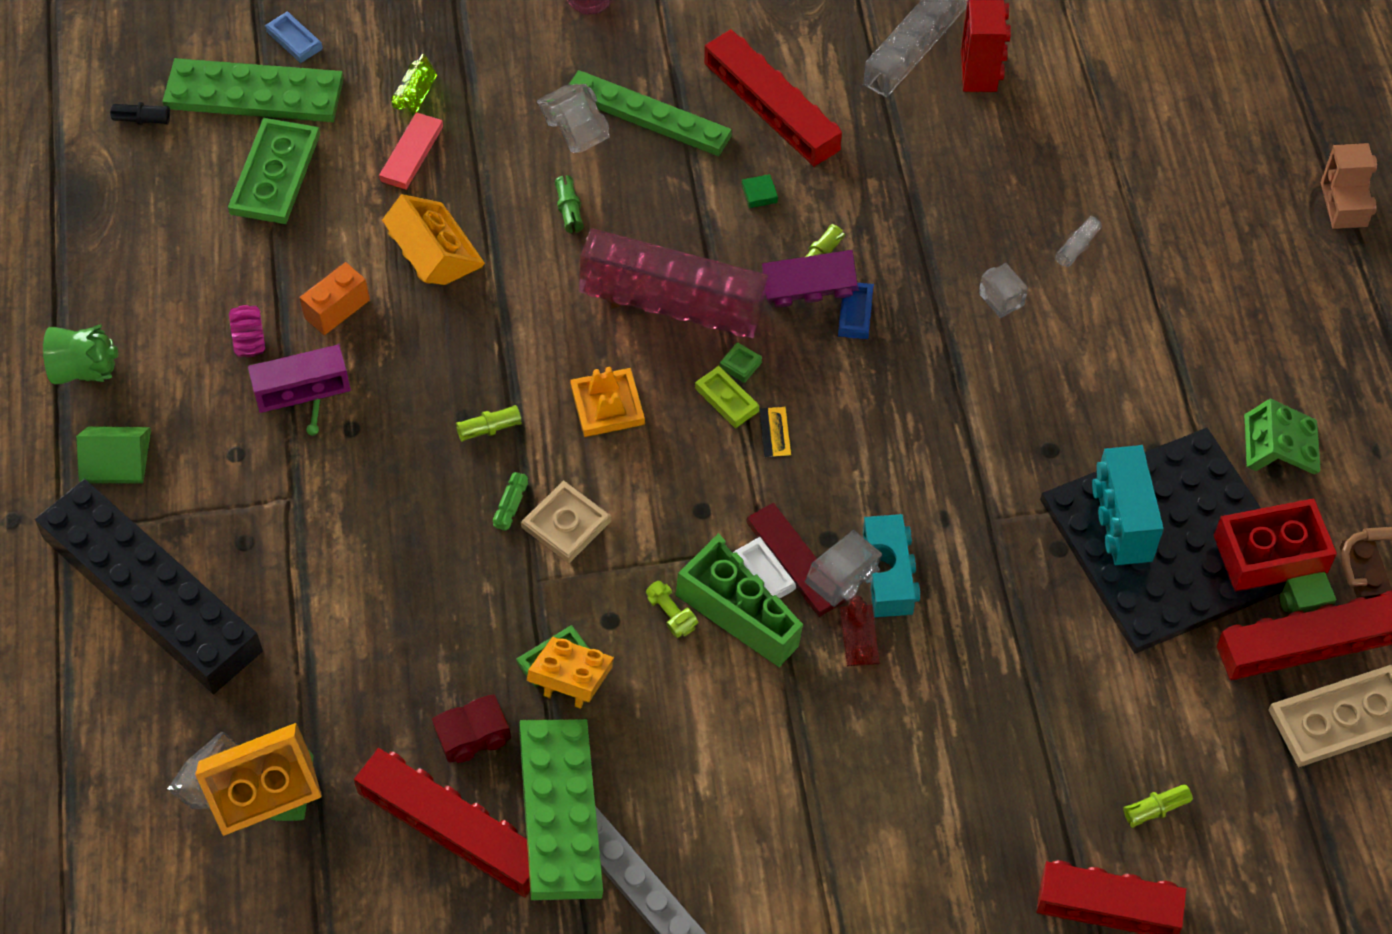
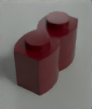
M495 694L475 699L463 707L447 710L432 718L434 730L448 763L469 761L478 751L486 749L490 751L497 750L503 747L506 741L511 739L509 726Z

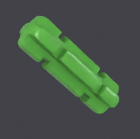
M514 472L508 482L510 485L506 487L498 506L499 510L496 511L493 518V526L504 531L510 528L513 521L511 518L515 516L523 497L522 492H525L528 485V477L525 474Z

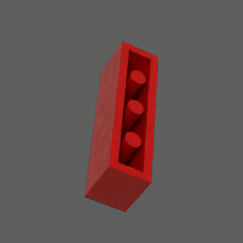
M1046 861L1041 876L1036 913L1139 934H1180L1183 925L1187 888L1177 887L1175 883L1170 881H1158L1156 883L1142 880L1140 876L1134 874H1124L1122 876L1110 874L1098 867L1084 869L1074 867L1066 861Z

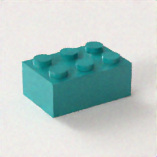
M1143 445L1104 449L1101 462H1097V478L1092 480L1094 498H1099L1101 505L1098 510L1101 526H1106L1107 531L1105 535L1106 551L1108 554L1112 553L1115 565L1153 562L1164 528Z

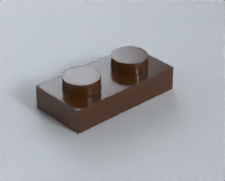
M1342 541V543H1341V545H1340V550H1341V552H1342V549H1343V546H1344L1345 541ZM1357 541L1352 546L1349 554L1354 578H1366L1367 586L1353 587L1356 597L1369 599L1379 597L1382 593L1391 591L1392 588L1376 542Z

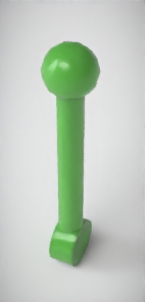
M320 399L314 400L311 423L306 429L307 433L311 436H315L319 432L317 418Z

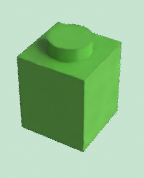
M1325 571L1287 579L1284 589L1280 594L1281 607L1288 614L1296 611H1303L1304 613L1315 611L1324 605L1335 604L1337 600Z

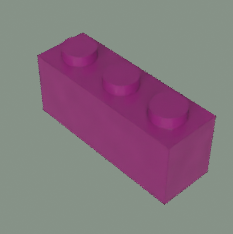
M853 250L762 263L766 298L768 303H774L775 307L790 306L793 304V300L804 299L805 303L818 302L823 300L822 296L833 294L835 298H846L853 296V291H859Z
M339 344L248 366L259 413L351 391Z

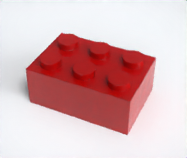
M967 0L961 42L963 92H997L999 80H1004L1005 66L1002 61H1007L1008 46L1005 42H1010L1011 25L1005 22V20L1009 19V2H1004V0Z
M1314 498L1221 516L1214 534L1234 591L1286 582L1287 579L1324 571L1327 574L1337 555Z

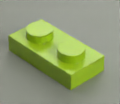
M717 366L695 382V389L735 429L759 412V404L720 366Z

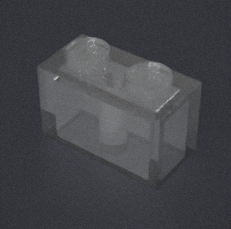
M852 530L811 564L805 583L835 607L843 599L846 601L850 600L863 582L870 583L872 573H879L880 568L877 566L882 553L855 530Z

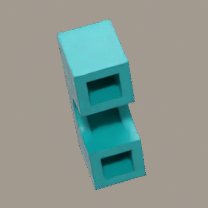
M903 514L864 517L862 534L866 561L881 560L892 567V569L886 572L872 573L870 591L874 618L913 615L915 602H920V587L918 582L913 583L912 574L916 573V562L914 554H909L908 545L912 543L910 526L904 525Z

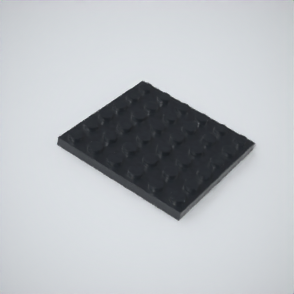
M1208 427L1145 452L1164 528L1153 562L1115 565L1112 553H1107L1105 546L1106 526H1101L1098 514L1101 505L1099 498H1094L1092 491V480L1097 478V471L1041 494V502L1134 654L1280 594L1286 582L1234 591L1214 534L1221 516L1261 509V507Z

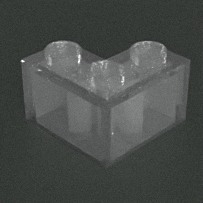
M587 84L565 85L537 100L548 126L560 127L571 152H583L610 138L607 130L609 129V124L605 116L599 113L595 104L597 102L596 95Z

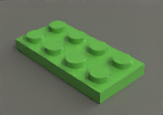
M263 118L228 205L229 214L287 224L320 137L319 127Z

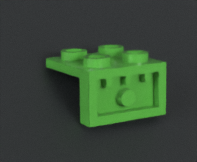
M1271 398L1244 414L1246 462L1248 468L1258 471L1279 458L1314 475L1320 472L1316 419Z

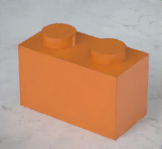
M345 262L301 295L300 301L304 318L325 336L369 302L370 298L366 279Z

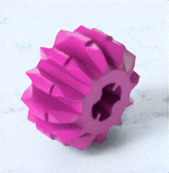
M248 305L232 308L229 312L234 353L238 357L246 356V358L263 354L265 343L260 309L257 306Z

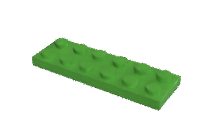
M174 58L162 102L163 106H169L170 110L334 122L344 77L342 71Z
M587 719L520 720L519 735L531 900L602 899L603 883Z

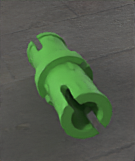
M566 175L567 184L565 185L563 176H560L555 180L559 197L557 202L558 210L563 214L565 231L573 233L571 225L574 224L575 233H577L584 227L579 211L581 207L580 198L576 196L573 178Z

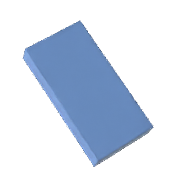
M288 11L265 25L266 32L300 63L323 49L322 42Z

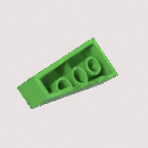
M718 533L678 573L675 596L780 667L799 647L803 624L776 595L772 596L764 587V581L757 574L753 575L744 566V560L737 552H731L725 545L726 541Z

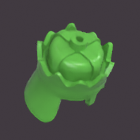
M102 324L87 329H80L79 331L58 327H49L46 330L43 340V359L47 377L52 384H64L74 379L104 382V379L112 378L111 372L115 367L114 358H118V348L114 346L112 339L105 334V331L99 330L102 328Z

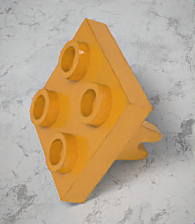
M607 367L604 373H600L599 369H595L592 376L570 380L584 437L645 425V417L631 368L613 371L611 367Z
M552 636L529 668L526 681L543 686L544 696L551 698L553 691L575 697V707L581 709L583 702H590L612 669L614 657L603 654L596 649H588L571 643L567 639H559Z

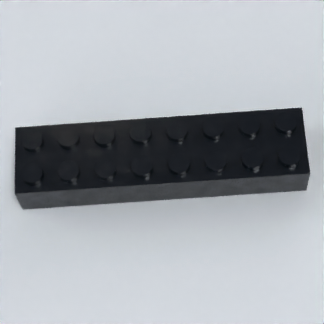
M86 479L82 480L34 519L43 539L213 695L263 652L255 630Z

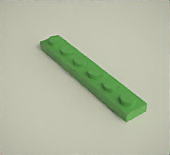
M580 70L577 71L565 89L567 98L716 156H720L732 137V129Z

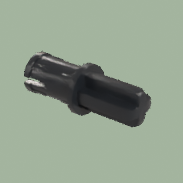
M139 102L138 105L113 104L110 109V116L113 121L137 122L138 125H143V123L168 125L170 121L169 106L144 105L143 102Z

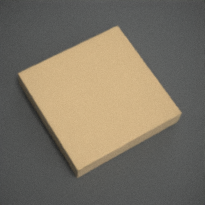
M563 480L521 521V528L567 563H570L612 520L610 514Z

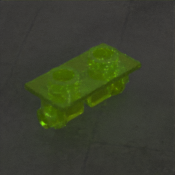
M425 54L421 55L419 61L416 60L410 63L408 71L402 80L404 85H399L395 94L392 95V106L395 109L400 110L402 107H407L411 114L415 115L429 91L437 73Z

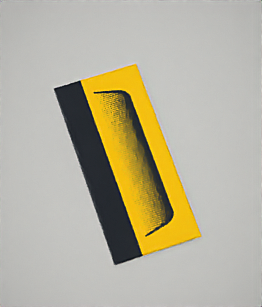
M786 407L760 408L765 457L791 455Z

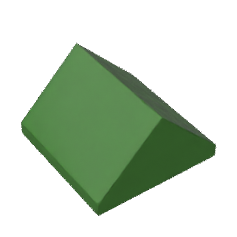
M85 428L76 436L79 482L86 479L89 483L143 484L151 428Z

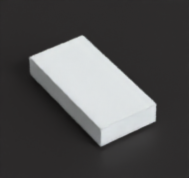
M761 537L734 551L744 560V566L753 575L757 574L764 581V587L772 596L776 595L780 599L796 590V583Z

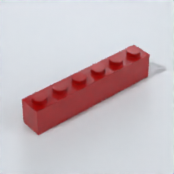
M730 29L705 44L704 64L813 167H816L841 150L842 131L840 127L822 114L817 105L808 101L799 88L793 87L779 70H775L768 64L762 54L754 51L745 38L739 37Z
M1392 590L1382 593L1379 597L1369 599L1359 597L1347 604L1338 606L1327 604L1311 612L1296 611L1284 618L1275 620L1273 618H1264L1252 625L1243 627L1242 625H1233L1222 631L1216 647L1230 681L1392 645Z
M378 747L354 778L357 793L526 898L530 892L527 839L518 834L517 829L505 820L498 822L490 817L489 812L480 804H469L461 799V795L454 788L447 785L443 788L435 783L433 777L423 769L418 768L414 770L406 765V761L397 753L390 751L388 754Z

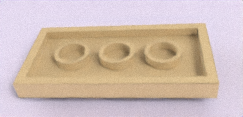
M1392 665L1270 705L1268 710L1298 768L1392 737Z

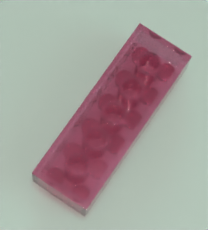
M591 228L580 256L579 292L591 297H600L608 300L612 298L620 305L638 307L650 313H660L680 321H690L701 324L709 329L716 328L731 332L739 337L745 336L754 339L764 307L768 275Z

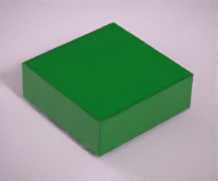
M770 174L742 179V188L749 208L778 203V196Z

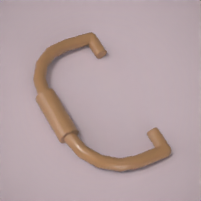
M1392 527L1365 528L1362 532L1353 534L1345 541L1341 552V559L1345 577L1350 587L1367 586L1366 578H1354L1349 556L1352 546L1360 540H1392Z

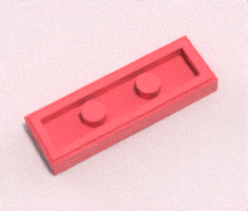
M416 112L379 174L380 182L407 190L441 132L443 121Z

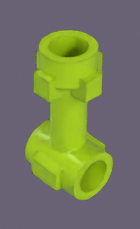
M661 581L652 583L646 590L647 599L652 606L659 604L669 616L670 620L666 622V625L676 638H679L682 635L685 637L694 631V626L699 623L694 613L688 607L683 611L677 607L669 597L672 589L668 584L664 585Z

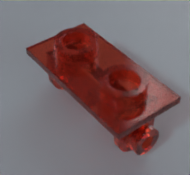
M861 596L852 597L848 606L839 607L847 667L880 664L872 605H867Z

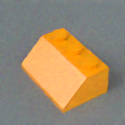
M401 194L382 219V222L389 230V236L398 243L403 251V256L416 269L419 279L427 284H449L482 268L485 264L442 202Z
M297 723L202 759L198 762L195 773L223 836L322 797L310 753Z

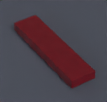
M774 503L747 517L748 526L757 537H761L794 580L796 588L818 617L846 602V595Z

